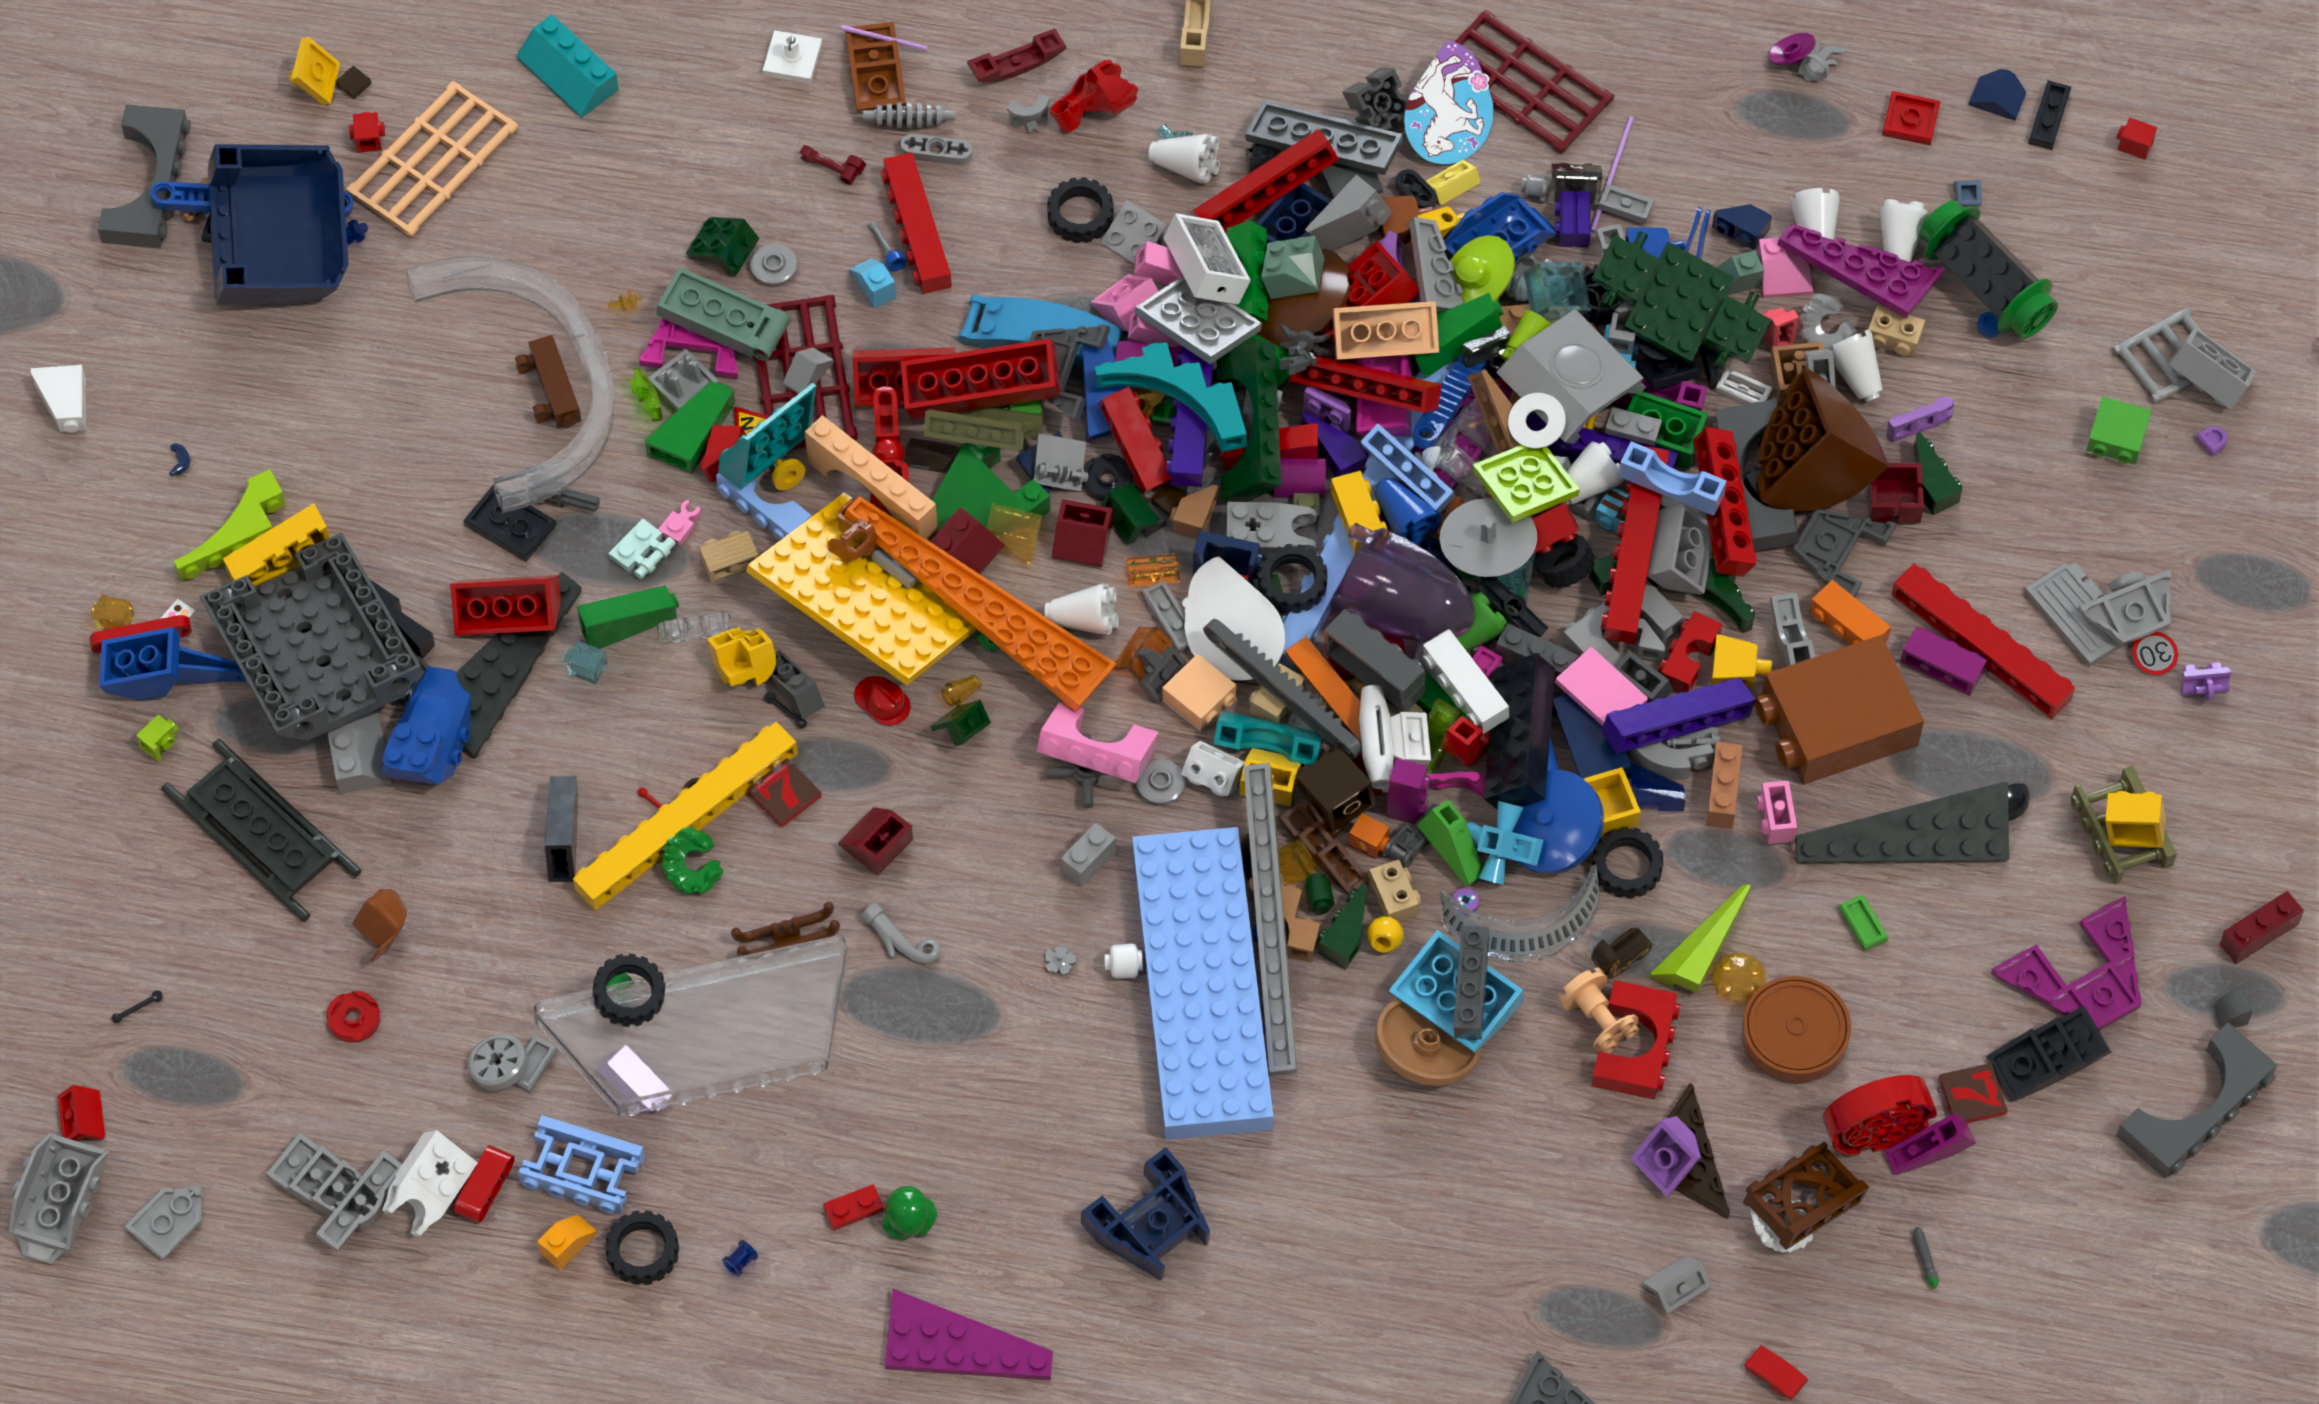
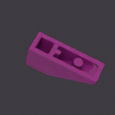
M1953 1113L1888 1148L1884 1152L1894 1174L1899 1175L1954 1156L1976 1144V1141L1966 1120Z

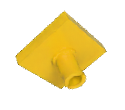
M308 36L300 41L294 68L289 72V80L293 85L301 87L323 106L331 104L341 63Z

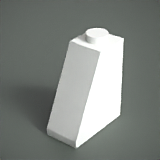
M82 365L31 368L35 387L60 432L74 433L79 430H86V377Z

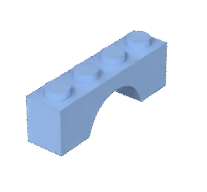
M1632 441L1620 463L1619 477L1713 516L1725 493L1726 480L1704 471L1698 474H1687L1677 471L1662 462L1655 451Z
M720 473L716 475L719 493L725 498L729 497L743 513L748 512L752 515L760 527L768 528L778 541L812 517L810 513L793 500L784 504H771L760 499L754 492L757 478L741 490Z

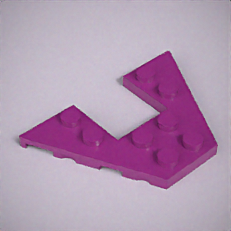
M2124 896L2085 917L2079 924L2108 964L2066 986L2036 944L1992 968L1991 974L2065 1016L2084 1005L2099 1031L2141 1007L2142 1002L2138 989V975L2135 969V954L2130 934L2131 927L2128 921L2126 897Z

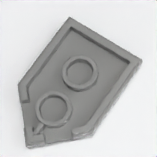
M201 1185L174 1189L173 1187L162 1188L123 1226L124 1229L158 1259L163 1261L201 1223Z

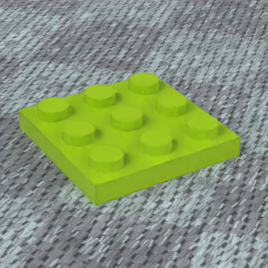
M1520 445L1473 464V473L1512 523L1579 496L1580 489L1547 447L1533 449Z

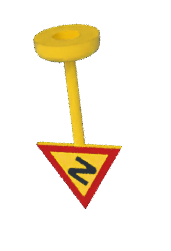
M734 406L735 426H742L746 435L754 430L760 421H765L770 417ZM779 459L775 462L777 467L772 473L771 480L778 490H789L798 485L803 479L806 469L802 462L797 459H788L783 462Z

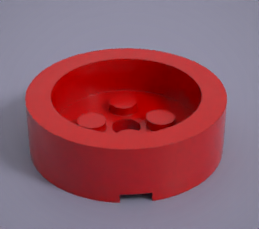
M1898 1075L1869 1082L1845 1093L1826 1108L1822 1119L1835 1152L1842 1155L1855 1156L1861 1153L1860 1150L1872 1148L1873 1153L1888 1149L1926 1129L1929 1126L1928 1120L1936 1118L1937 1111L1923 1078L1915 1075Z

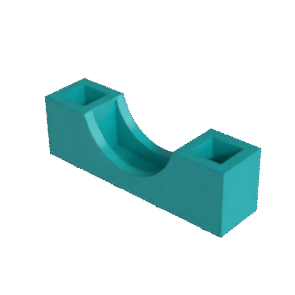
M1223 711L1217 722L1213 744L1237 750L1243 748L1272 750L1286 756L1292 762L1312 765L1321 757L1324 739L1313 730Z

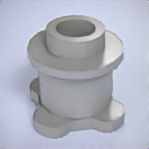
M1531 173L1528 174V178L1523 177L1521 192H1525V197L1528 195L1541 197L1540 202L1544 203L1549 173H1545L1544 178L1531 176Z

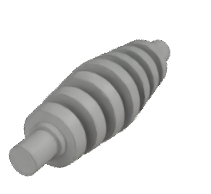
M906 101V110H902L901 102L896 103V110H892L891 103L886 104V110H882V105H876L874 110H863V120H874L876 125L882 126V120H886V126L892 127V120H896V128H902V120H906V129H912V120H916V128L922 127V120H926V127L932 125V120H936V125H941V122L944 120H955V110L941 109V105L937 104L935 110H932L929 103H926L925 110H922L920 102H916V109L912 110V102Z

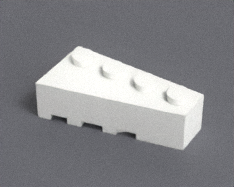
M1450 629L1423 645L1424 656H1422V660L1424 662V669L1449 695L1456 706L1466 714L1467 719L1483 730V734L1509 718L1508 704Z

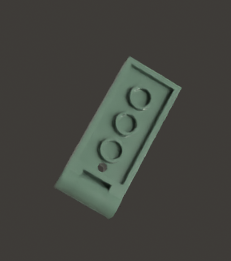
M681 267L678 268L657 304V316L749 357L755 356L762 361H767L791 321L790 316L782 310L772 308Z

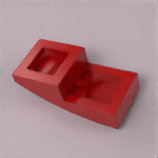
M1762 1345L1744 1364L1747 1372L1766 1381L1771 1390L1789 1400H1792L1808 1382L1807 1377L1799 1370Z

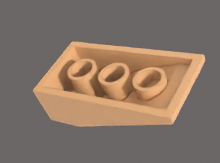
M1436 301L1332 309L1336 360L1439 353Z

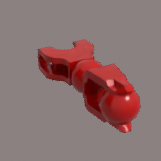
M880 387L875 390L873 395L876 444L873 447L872 454L909 482L908 465L902 462L905 452L899 437L897 394L891 387ZM887 395L892 399V403L879 404V399L881 396ZM870 491V503L892 517L883 503Z

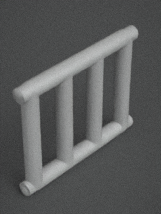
M2188 307L2112 347L2113 353L2115 355L2120 354L2150 392V399L2154 404L2192 385V381L2186 377L2180 378V376L2172 371L2168 361L2149 339L2161 332L2175 351H2177L2182 342L2170 327L2182 321L2189 331L2194 326L2202 331L2192 319V313ZM2141 344L2172 384L2160 390L2129 349Z

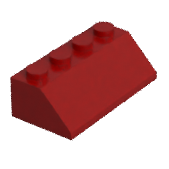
M955 347L853 350L855 407L874 406V392L876 389L884 386L891 387L896 391L898 406L904 405L901 362L955 353ZM887 395L881 396L879 404L892 403V399Z
M559 575L459 580L450 584L455 635L550 631L556 629L561 603Z

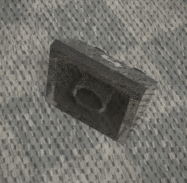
M1564 162L1558 164L1551 163L1549 202L1559 201L1560 192L1574 191V193L1584 191L1590 193V204H1599L1602 185L1601 165L1589 163L1583 165Z

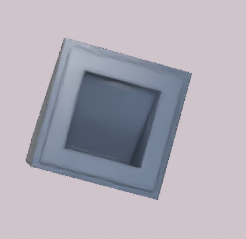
M1981 180L1954 181L1955 199L1961 206L1982 205Z

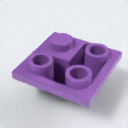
M1312 386L1307 387L1304 391L1303 412L1306 411L1350 435L1351 410L1342 394Z

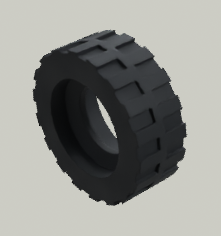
M1575 534L1577 537L1566 543H1562L1559 540L1552 544L1553 549L1542 555L1537 553V558L1535 559L1536 568L1546 585L1552 588L1569 587L1584 579L1592 571V567L1595 565V556L1583 536ZM1574 556L1569 562L1556 566L1564 558Z

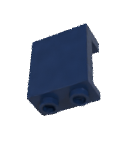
M1199 531L1193 551V576L1207 561L1220 557L1238 574L1248 575V582L1252 585V580L1259 577L1260 564L1263 561V554H1260V543Z

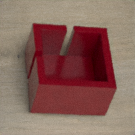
M1888 463L1889 466L1884 472L1867 486L1869 518H1872L1871 521L1880 523L1893 522V518H1897V523H1921L1924 510L1922 463Z

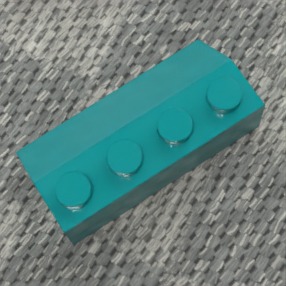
M553 14L533 27L517 55V59L581 118L619 90L617 73Z

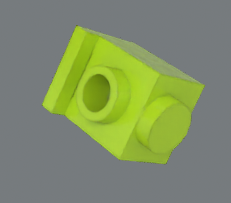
M158 714L136 734L139 747L159 762L162 759L160 754L173 746L177 739L175 733L179 728L171 719L165 720Z

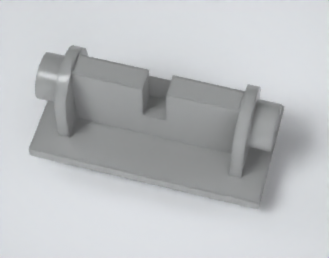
M1711 727L1668 739L1665 742L1667 747L1673 749H1686L1711 743L1713 752H1715L1716 742H1720V736L1718 735V727Z

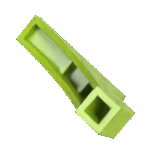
M270 469L247 479L248 486L239 505L213 536L190 553L173 561L181 582L186 579H193L208 569L221 566L224 563L223 558L272 529L266 514L278 511L286 503L283 492Z

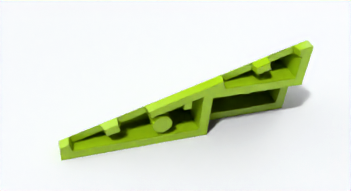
M1742 885L1650 973L1649 978L1672 988L1676 984L1698 994L1750 892L1751 885Z

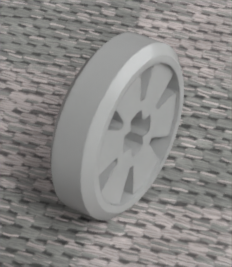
M506 1034L493 1035L481 1041L473 1049L468 1061L469 1073L481 1088L491 1091L502 1090L512 1086L523 1076L528 1065V1055L517 1038ZM500 1059L501 1063L496 1065L495 1062Z

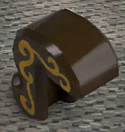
M1633 927L1609 945L1602 939L1593 949L1591 960L1604 972L1607 978L1617 977L1627 970L1635 960L1643 959L1651 951L1652 943L1638 927Z

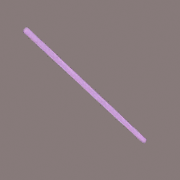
M1629 116L1605 188L1607 184L1611 185L1634 119L1632 116ZM1600 209L1596 211L1591 232L1596 230L1602 212Z

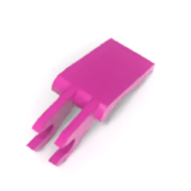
M1477 772L1428 774V777H1430L1428 789L1435 788L1441 790L1447 787L1459 786L1472 790L1484 798L1486 777L1480 776Z

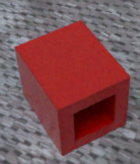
M2129 117L2126 126L2121 125L2116 137V139L2120 140L2118 150L2146 160L2158 127Z

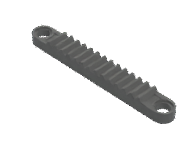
M1212 619L1203 627L1206 637L1334 749L1340 747L1352 761L1362 753V745L1341 725L1342 719L1340 717L1334 719L1333 711L1326 713L1325 704L1318 706V698L1311 699L1310 691L1303 693V685L1296 686V679L1294 678L1288 680V673H1281L1279 665L1273 667V660H1265L1266 654L1264 652L1258 654V647H1250L1251 641L1249 639L1243 641L1242 633H1233L1218 619Z

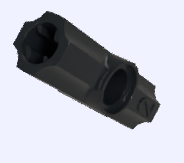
M1495 576L1488 577L1476 590L1478 593L1481 591L1488 598L1490 605L1505 618L1507 624H1511L1539 638L1547 631L1548 627L1527 607L1524 598L1513 594ZM1507 606L1515 607L1517 613L1510 612Z

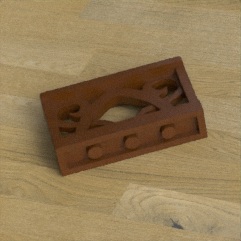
M1825 1142L1816 1147L1811 1145L1803 1152L1802 1156L1799 1158L1792 1157L1785 1163L1783 1168L1779 1170L1777 1168L1773 1169L1766 1175L1764 1180L1760 1182L1756 1180L1746 1189L1747 1195L1743 1200L1746 1207L1749 1206L1779 1237V1243L1785 1250L1861 1203L1869 1189V1186L1863 1180L1858 1181L1827 1148L1828 1145ZM1821 1163L1829 1171V1176L1827 1178L1822 1176L1824 1172L1822 1166L1817 1171L1812 1168V1165ZM1798 1183L1819 1187L1816 1192V1202L1819 1207L1815 1208L1804 1202L1792 1203V1184ZM1826 1190V1195H1829L1832 1199L1826 1200L1822 1195L1823 1191ZM1768 1193L1772 1194L1774 1199H1769L1768 1202L1773 1205L1780 1204L1781 1207H1771L1762 1197ZM1796 1209L1804 1210L1807 1213V1215L1801 1216L1799 1214L1800 1210ZM1779 1214H1783L1785 1221L1779 1216Z

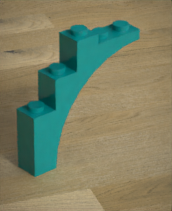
M1167 342L1160 344L1152 343L1142 347L1141 357H1129L1123 361L1113 363L1105 362L1094 367L1097 388L1132 386L1161 392L1182 402L1201 417L1214 434L1221 452L1247 446V433L1232 382L1226 384L1217 383L1212 387L1206 388L1199 362L1192 364L1184 363L1174 367Z

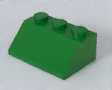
M1641 392L1639 395L1634 394L1627 411L1662 420L1654 447L1677 452L1676 466L1689 470L1696 455L1693 439L1704 429L1708 413L1645 392Z

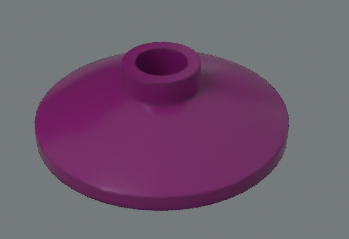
M1797 33L1787 36L1770 49L1769 59L1776 65L1799 63L1814 49L1816 40L1809 33Z

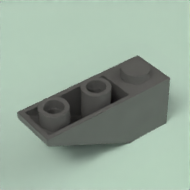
M778 650L775 652L776 666L769 680L790 708L802 719L823 708L825 705L816 682L782 651Z

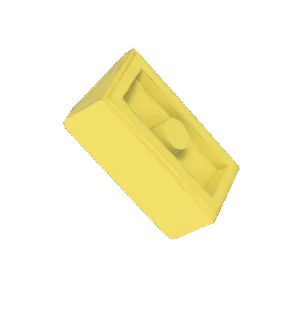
M1461 160L1426 182L1436 191L1437 203L1443 205L1478 185L1480 177L1475 166L1465 160Z

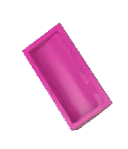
M1412 354L1357 358L1358 365L1412 377ZM1357 397V434L1366 436L1378 423L1393 437L1411 435L1412 410Z

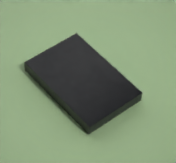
M495 484L492 485L464 519L466 527L525 562L529 560L557 525L555 519Z

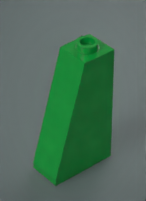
M1490 293L1437 314L1439 353L1414 354L1424 378L1431 376L1503 326L1499 316L1504 315L1499 301L1493 302Z
M710 381L646 439L647 455L692 474L706 452L707 437L711 434L713 425H722L735 404L734 390L726 384Z
M666 585L583 604L577 606L581 633L590 652H593L677 619L676 608L679 607V603L675 594H670Z

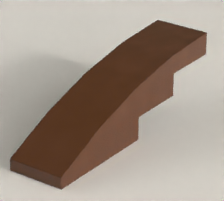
M1300 802L1278 818V821L1313 862L1348 896L1353 889L1358 890L1362 883L1365 884L1370 880L1338 839L1334 840L1319 820L1315 822Z

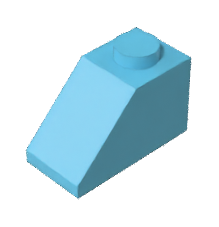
M871 258L850 268V273L873 308L896 298L895 281L883 263Z

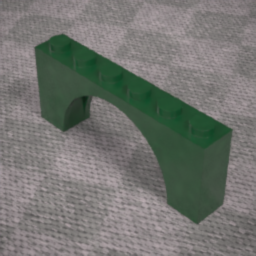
M1258 338L1242 344L1216 360L1217 382L1224 384L1232 382V386L1235 387L1244 385L1250 394L1253 405V425L1248 444L1238 462L1221 476L1222 500L1228 502H1249L1282 486L1275 343Z

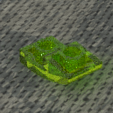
M639 367L633 368L635 378H630L632 393H637L639 402H644L646 413L651 412L653 422L662 421L661 405L653 384Z

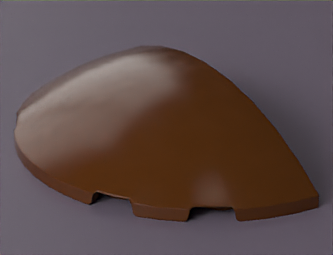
M1321 249L1325 258L1319 292L1270 299L1267 293L1269 306L1268 321L1262 323L1261 331L1257 335L1280 347V343L1294 340L1286 337L1281 329L1282 325L1297 333L1302 330L1310 331L1313 335L1317 331L1324 333L1333 323L1332 309L1343 308L1349 297L1351 286L1348 282V275H1351L1346 262L1337 253L1328 249Z

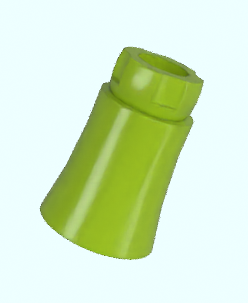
M1525 310L1515 332L1506 344V349L1503 351L1501 358L1506 362L1521 344L1550 326L1551 323L1539 314Z

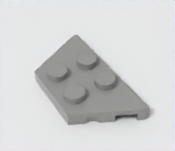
M2167 570L2080 605L2078 611L2121 646L2163 630L2171 624V612L2169 610L2171 603V572Z

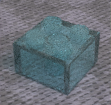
M1539 262L1523 272L1530 309L1546 320H1559L1574 309L1581 315L1591 311L1582 262Z

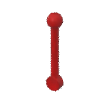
M641 787L638 789L637 793L640 797H645L658 808L663 806L648 794L646 788Z

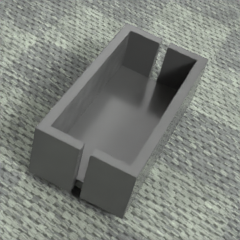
M1344 609L1324 630L1326 641L1325 654L1366 686H1381L1386 701L1400 712H1408L1425 694V670L1422 664L1416 659L1411 660L1398 645L1390 644L1386 641L1380 631L1375 628H1369L1358 614H1351Z

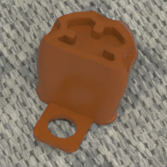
M379 889L371 898L369 897L352 923L363 936L379 947L371 959L372 963L388 952L406 919L407 909L397 892L392 889Z

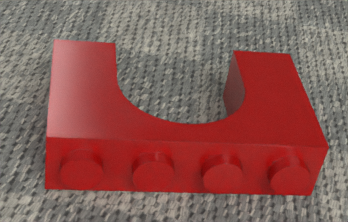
M1614 980L1608 1010L1614 1017L1619 1018L1633 1014L1636 1015L1638 1022L1651 1031L1655 1044L1649 1052L1639 1057H1623L1598 1051L1591 1087L1655 1100L1657 1090L1662 1091L1665 1075H1661L1662 1066L1668 1067L1671 1052L1666 1051L1667 1043L1673 1044L1676 1028L1671 1027L1672 1019L1678 1020L1681 1004L1676 1003L1677 993Z

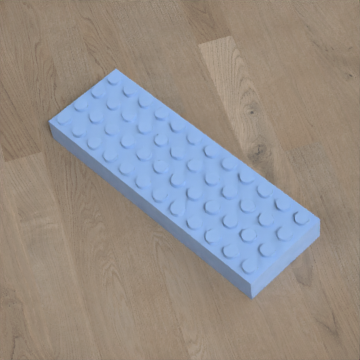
M1238 827L1132 837L1165 1140L1273 1130V1109Z

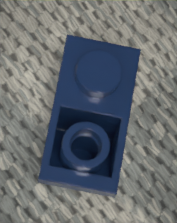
M1752 204L1719 209L1713 215L1712 228L1722 235L1735 239L1740 245L1755 250L1758 247L1759 239H1763L1770 230L1772 215Z

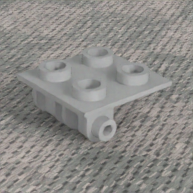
M1126 200L1100 243L1135 264L1136 253L1147 241L1156 244L1158 240L1161 242L1164 240V230L1167 224Z
M1038 433L1033 479L1039 485L1081 492L1082 482H1087L1088 472H1084L1086 442Z

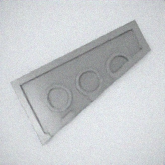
M1413 217L1409 224L1421 302L1436 301V312H1444L1463 304L1464 302L1461 297L1463 290L1460 284H1456L1452 273L1455 269L1452 261H1449L1444 251L1447 248L1435 220Z

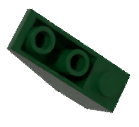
M1921 432L1917 433L1913 446L1915 463H1922L1924 503L1934 516L1960 502L1962 485L1956 477L1951 475L1945 460L1939 458L1935 453L1932 442L1929 439H1925Z
M1364 883L1361 884L1358 890L1353 889L1346 901L1347 905L1343 910L1338 909L1332 919L1333 924L1328 930L1324 929L1317 940L1319 943L1318 954L1346 970L1360 950L1367 896V885Z

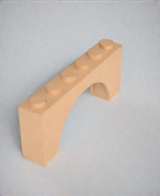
M822 415L805 431L808 464L827 478L834 470L842 471L868 488L883 503L894 519L929 542L938 533L936 504Z

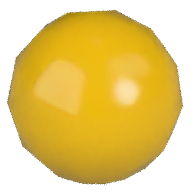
M1382 916L1376 918L1368 927V942L1378 952L1390 953L1395 951L1403 942V927L1392 917Z

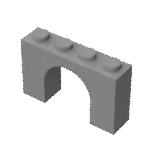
M1646 580L1640 619H1645L1658 638L1664 643L1680 631L1683 616ZM1605 600L1599 607L1589 609L1577 623L1572 622L1565 628L1563 645L1568 651L1577 654L1578 658L1592 647L1615 667L1622 657L1604 639L1602 629H1600L1603 613L1608 614L1609 606H1605Z

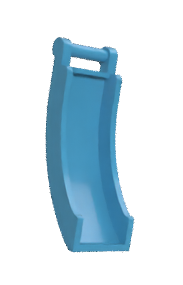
M974 294L969 301L970 309L964 328L959 332L957 339L962 344L979 345L982 349L1029 342L1032 331L1060 328L1064 330L1077 329L1081 326L1088 328L1104 324L1111 328L1108 341L1113 355L1116 357L1117 343L1121 341L1123 330L1102 318L1053 302L1018 297H982ZM984 309L977 333H972L979 310ZM1082 344L1079 345L1073 365L1078 366L1080 368V348Z

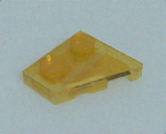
M992 503L986 528L1022 560L1031 564L1043 515Z

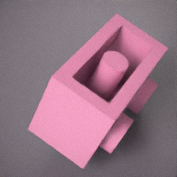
M1789 781L1763 783L1761 794L1756 797L1758 812L1762 811L1763 819H1761L1762 835H1767L1768 844L1794 842L1797 824Z

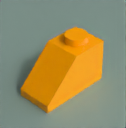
M578 1214L556 1222L537 1241L540 1254L560 1271L598 1231Z

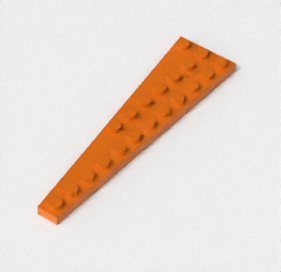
M859 496L846 509L844 514L846 518L854 523L858 519L869 522L875 528L876 544L1074 711L1077 712L1114 670L1117 663Z

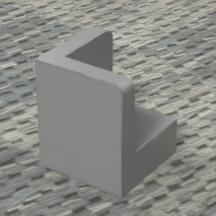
M1613 313L1608 342L1619 353L1632 355L1635 333L1624 330V324L1617 323L1618 313Z

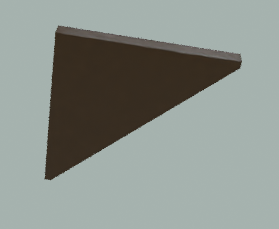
M1689 1083L1667 1118L1677 1116L1695 1134L1701 1158L1675 1190L1727 1219L1730 1214L1729 1207H1727L1721 1179L1717 1172L1710 1141L1706 1134L1704 1120L1694 1092V1085Z

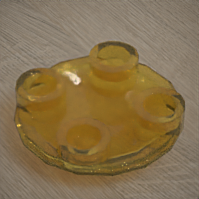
M1731 953L1723 956L1716 963L1713 971V982L1718 995L1735 1001H1749L1753 994L1765 985L1766 972L1761 962L1755 957L1746 953Z

